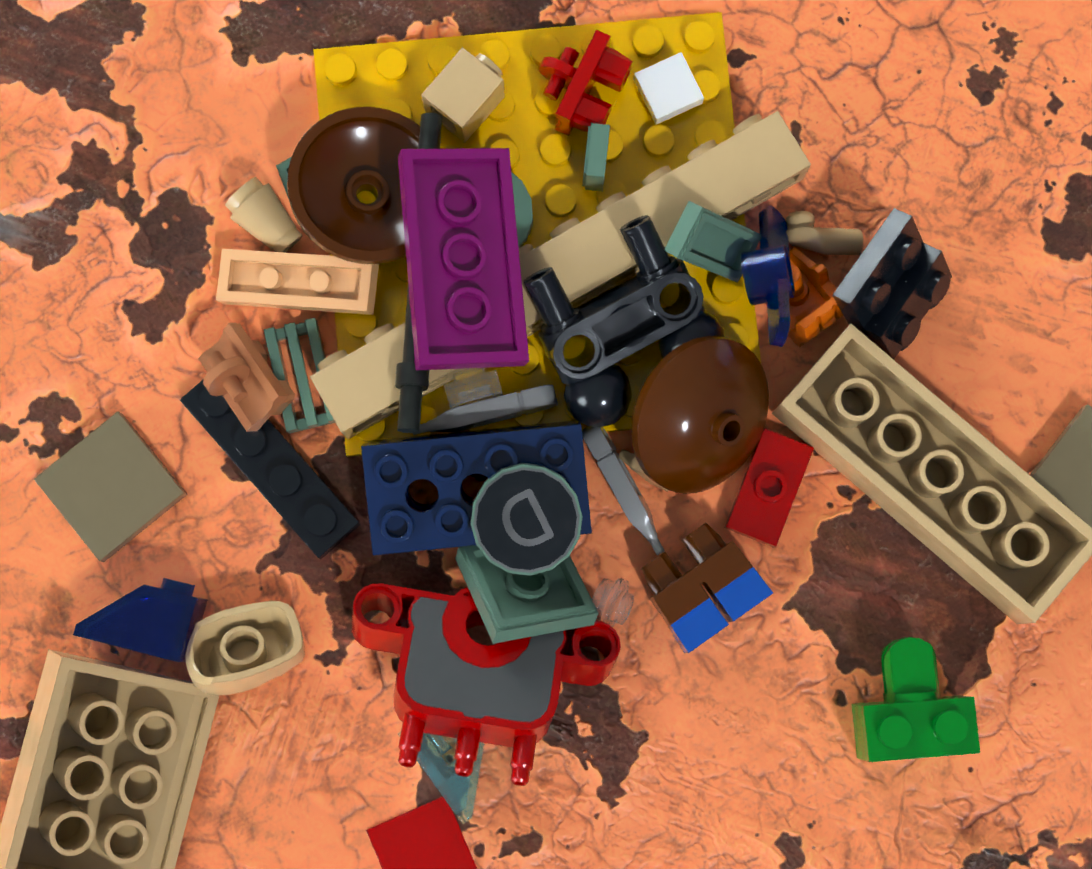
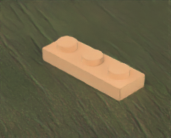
M222 249L216 301L227 305L373 315L379 264L354 263L331 255Z

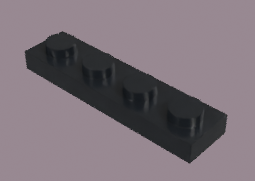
M203 380L180 399L181 403L319 559L325 557L361 525L269 419L258 431L246 432L223 395H210L203 384Z

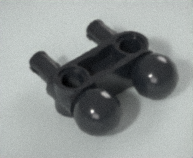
M648 215L636 218L620 228L640 271L635 277L580 307H572L552 267L539 270L523 281L544 322L538 336L542 342L545 355L553 364L562 383L566 384L564 399L567 410L576 421L586 426L603 427L612 425L627 413L632 398V389L628 376L615 363L657 340L663 359L672 350L692 339L703 336L725 337L724 329L717 318L705 311L701 286L695 278L689 275L683 260L674 256H668V253L664 251L665 247ZM677 283L679 297L671 306L662 308L659 300L663 288L668 284ZM584 335L586 342L583 352L572 359L564 358L563 348L566 341L573 336Z

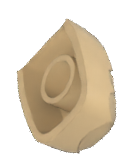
M265 601L226 609L197 622L187 646L185 659L188 674L196 688L208 695H231L254 689L274 678L282 676L303 661L305 649L300 624L293 608L281 601Z

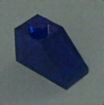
M163 578L161 587L144 584L77 623L73 635L176 662H186L185 655L195 624L203 619L208 599L192 596L195 585Z

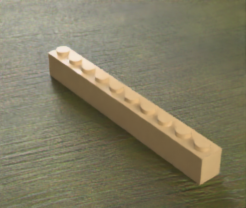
M776 111L762 119L760 114L747 118L733 129L734 136L718 145L715 140L701 144L688 154L687 158L689 161L674 170H671L669 166L657 169L642 181L644 187L627 197L623 192L613 194L596 207L597 214L581 223L578 218H572L562 223L550 233L552 239L534 249L531 244L520 247L519 258L527 337L541 330V326L544 323L523 282L535 272L552 267L572 307L578 308L632 278L640 271L620 231V228L628 222L641 216H650L664 247H666L688 201L733 220L802 181L811 163L780 113ZM392 323L375 329L364 338L366 345L350 354H347L345 350H341L329 355L318 363L317 367L320 371L309 376L341 433L347 439L399 411L400 389L395 387L396 366L403 361L405 323L394 328ZM472 368L430 370L428 390L422 391V397Z

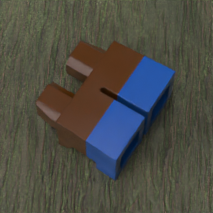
M707 523L682 539V542L698 563L690 571L681 575L666 552L641 568L649 588L654 593L650 601L663 617L684 653H690L728 626L727 622H734L773 594L772 590L734 541L726 545L721 536ZM701 584H703V586L705 587V589L708 591V593L710 594V596L713 598V600H714L715 603H716V606H715V604L713 603V601L710 599V597L708 596V594L706 593V591L703 589V587L701 586Z

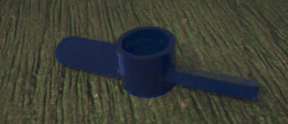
M767 206L759 212V232L762 235L760 249L741 253V264L745 288L751 306L767 303L769 344L783 347L790 328L789 299L795 298V286L790 263L786 221L776 208Z

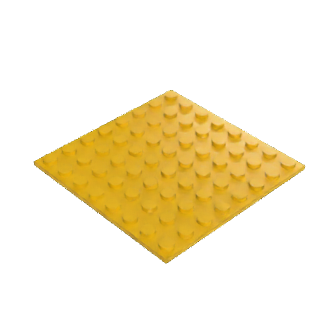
M722 12L313 49L319 121L330 114L348 108L376 107L399 113L420 126L421 115L426 113L421 94L462 47L474 57L481 53L491 59L503 73L501 78L504 80V99L466 143H463L442 126L440 149L509 148L511 172L522 180L532 199L533 226L524 245L531 244L534 249L551 240L550 233L562 223L572 218H578L581 223L597 214L596 207L613 194L623 192L627 197L644 187L642 181L657 169L669 166L671 170H674L689 161L687 158L688 154L701 144L715 140L718 145L734 136L733 129L735 125ZM596 29L611 36L609 48L618 51L633 61L631 72L621 92L595 82L589 94L612 105L610 115L605 124L610 125L603 192L585 190V186H582L588 132L573 127L568 136L555 130L559 120L555 117V113L567 89H562L556 101L543 95V92L549 80L538 70L544 57L560 59L565 47H571L578 51L579 56L573 66L577 69ZM682 52L704 96L703 104L655 125L633 80L634 73ZM361 191L357 194L358 200L364 204H371L376 200L375 196L369 191ZM745 214L733 219V221L746 226ZM406 257L393 262L379 264L373 315L335 312L338 351L345 350L347 354H350L366 345L364 338L375 329L392 323L394 328L405 323L408 294ZM683 261L689 275L695 278L701 286L705 311L717 318L724 329L725 337L746 346L761 363L750 261L738 283ZM677 283L668 284L663 288L659 300L662 308L669 307L676 302L679 297ZM539 330L527 337L529 362L525 366L472 368L423 396L420 424L427 423L445 411L458 406L514 392L520 393L522 390L543 385L554 386L558 402L557 406L465 431L573 421L575 419L567 410L564 399L566 384L562 383L553 364L545 355L542 342L538 336V333L541 331ZM576 335L566 341L563 348L564 358L572 359L583 352L586 342L584 335ZM658 340L615 363L621 367L629 378L632 398L627 413L615 424L603 426L605 431L631 430L634 408L640 391L650 373L662 360ZM399 411L352 438L347 439L345 437L346 456L362 455L361 446L366 441L453 432H425L417 435L397 431ZM581 423L582 429L587 427Z

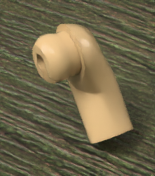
M809 211L792 212L786 218L788 230L784 234L792 246L825 255H858L863 248V234L859 229L814 227L815 218Z

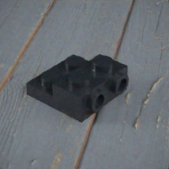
M894 208L835 290L833 297L847 323L854 325L892 359H895L900 351L906 349L914 341L919 332L921 320L928 310L937 306L944 298L949 289L952 275L942 251L923 242L913 217Z

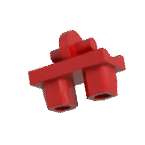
M596 29L577 69L573 66L579 53L571 47H565L560 59L553 57L543 58L538 70L549 80L543 95L556 101L562 89H567L555 113V117L559 119L555 130L569 136L573 127L588 132V126L591 127V123L606 124L612 105L589 94L595 82L621 92L631 72L633 62L618 51L609 48L610 35Z

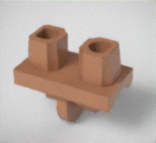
M228 323L223 329V334L219 341L203 352L198 358L207 371L203 384L210 395H223L246 432L258 431L271 416L280 415L294 400L295 393L286 380H278L267 364L268 354L261 343L251 340L240 323Z

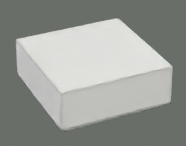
M682 52L634 73L633 80L655 125L703 104L704 96Z

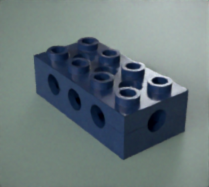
M576 420L366 441L361 446L373 555L476 545L471 528L474 498L465 493L462 486L463 480L471 474H482L490 478L501 468L519 463L545 466L562 475L578 497L583 516L580 535L592 534L582 426ZM418 479L431 481L438 490V499L430 504L416 502L410 494V484Z

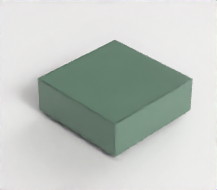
M591 123V127L588 126L582 185L585 186V190L603 192L610 125Z

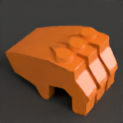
M796 247L752 278V283L765 301L777 324L799 347L812 340L820 332L844 316L833 297L836 287L829 280L827 268L822 263L816 264Z

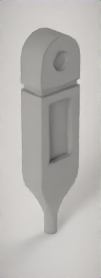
M538 386L522 390L520 393L514 392L449 409L427 423L420 424V432L413 433V435L425 432H460L520 417L522 414L528 415L553 408L558 405L554 386Z
M587 426L582 429L584 441L594 459H597L600 470L628 520L650 542L656 555L663 553L665 550L657 538L651 511L625 463L619 458V453L616 452L617 449L607 431H605L604 427Z

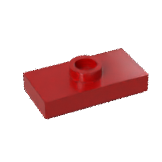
M764 428L724 528L773 548L776 547L814 447Z

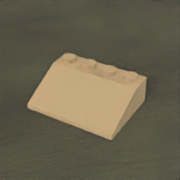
M48 649L0 826V869H175L219 695H208L196 688L193 682Z

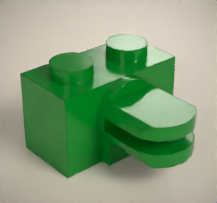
M902 637L887 644L881 654L885 692L883 693L884 701L852 704L857 758L867 762L980 753L975 699L971 696L961 695L940 697L936 654L932 645L920 638Z

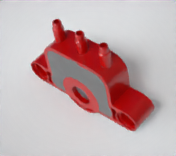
M382 583L363 587L356 594L353 601L352 634L355 640L361 646L371 650L400 654L393 698L395 712L399 720L403 722L398 745L400 749L398 762L404 767H413L416 764L418 753L421 751L423 734L428 733L457 738L454 770L457 775L468 777L473 772L474 762L477 760L479 742L512 747L510 764L512 768L511 782L514 785L525 786L529 782L530 771L533 769L536 743L546 735L556 711L561 682L584 686H595L604 682L610 675L621 649L620 637L616 630L609 624L596 620L592 626L511 640L495 645H482L475 642L467 632L472 627L484 625L468 587L461 589L454 596ZM372 610H379L385 612L390 619L384 623L375 624L369 622L363 615ZM584 646L597 648L604 656V659L600 661L590 660L582 654L580 648Z

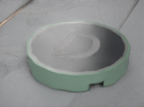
M519 463L501 468L484 481L473 501L471 528L477 547L490 563L508 573L531 576L552 570L570 556L580 538L583 516L576 492L562 475L545 466Z

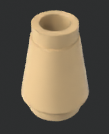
M256 177L241 186L225 204L233 213L230 217L231 220L275 252L286 253L303 236L296 229V225L270 184L263 185Z

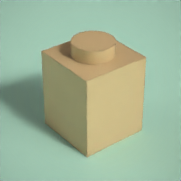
M462 47L421 94L425 112L441 115L442 126L463 143H466L504 99L502 71L487 56L479 53L474 57Z

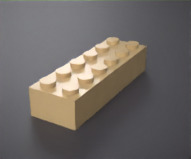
M852 324L840 334L772 412L776 418L805 443L814 447V450L1016 624L1036 623L1092 556V528Z

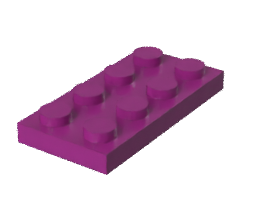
M509 148L401 149L398 155L416 371L525 366L529 362Z

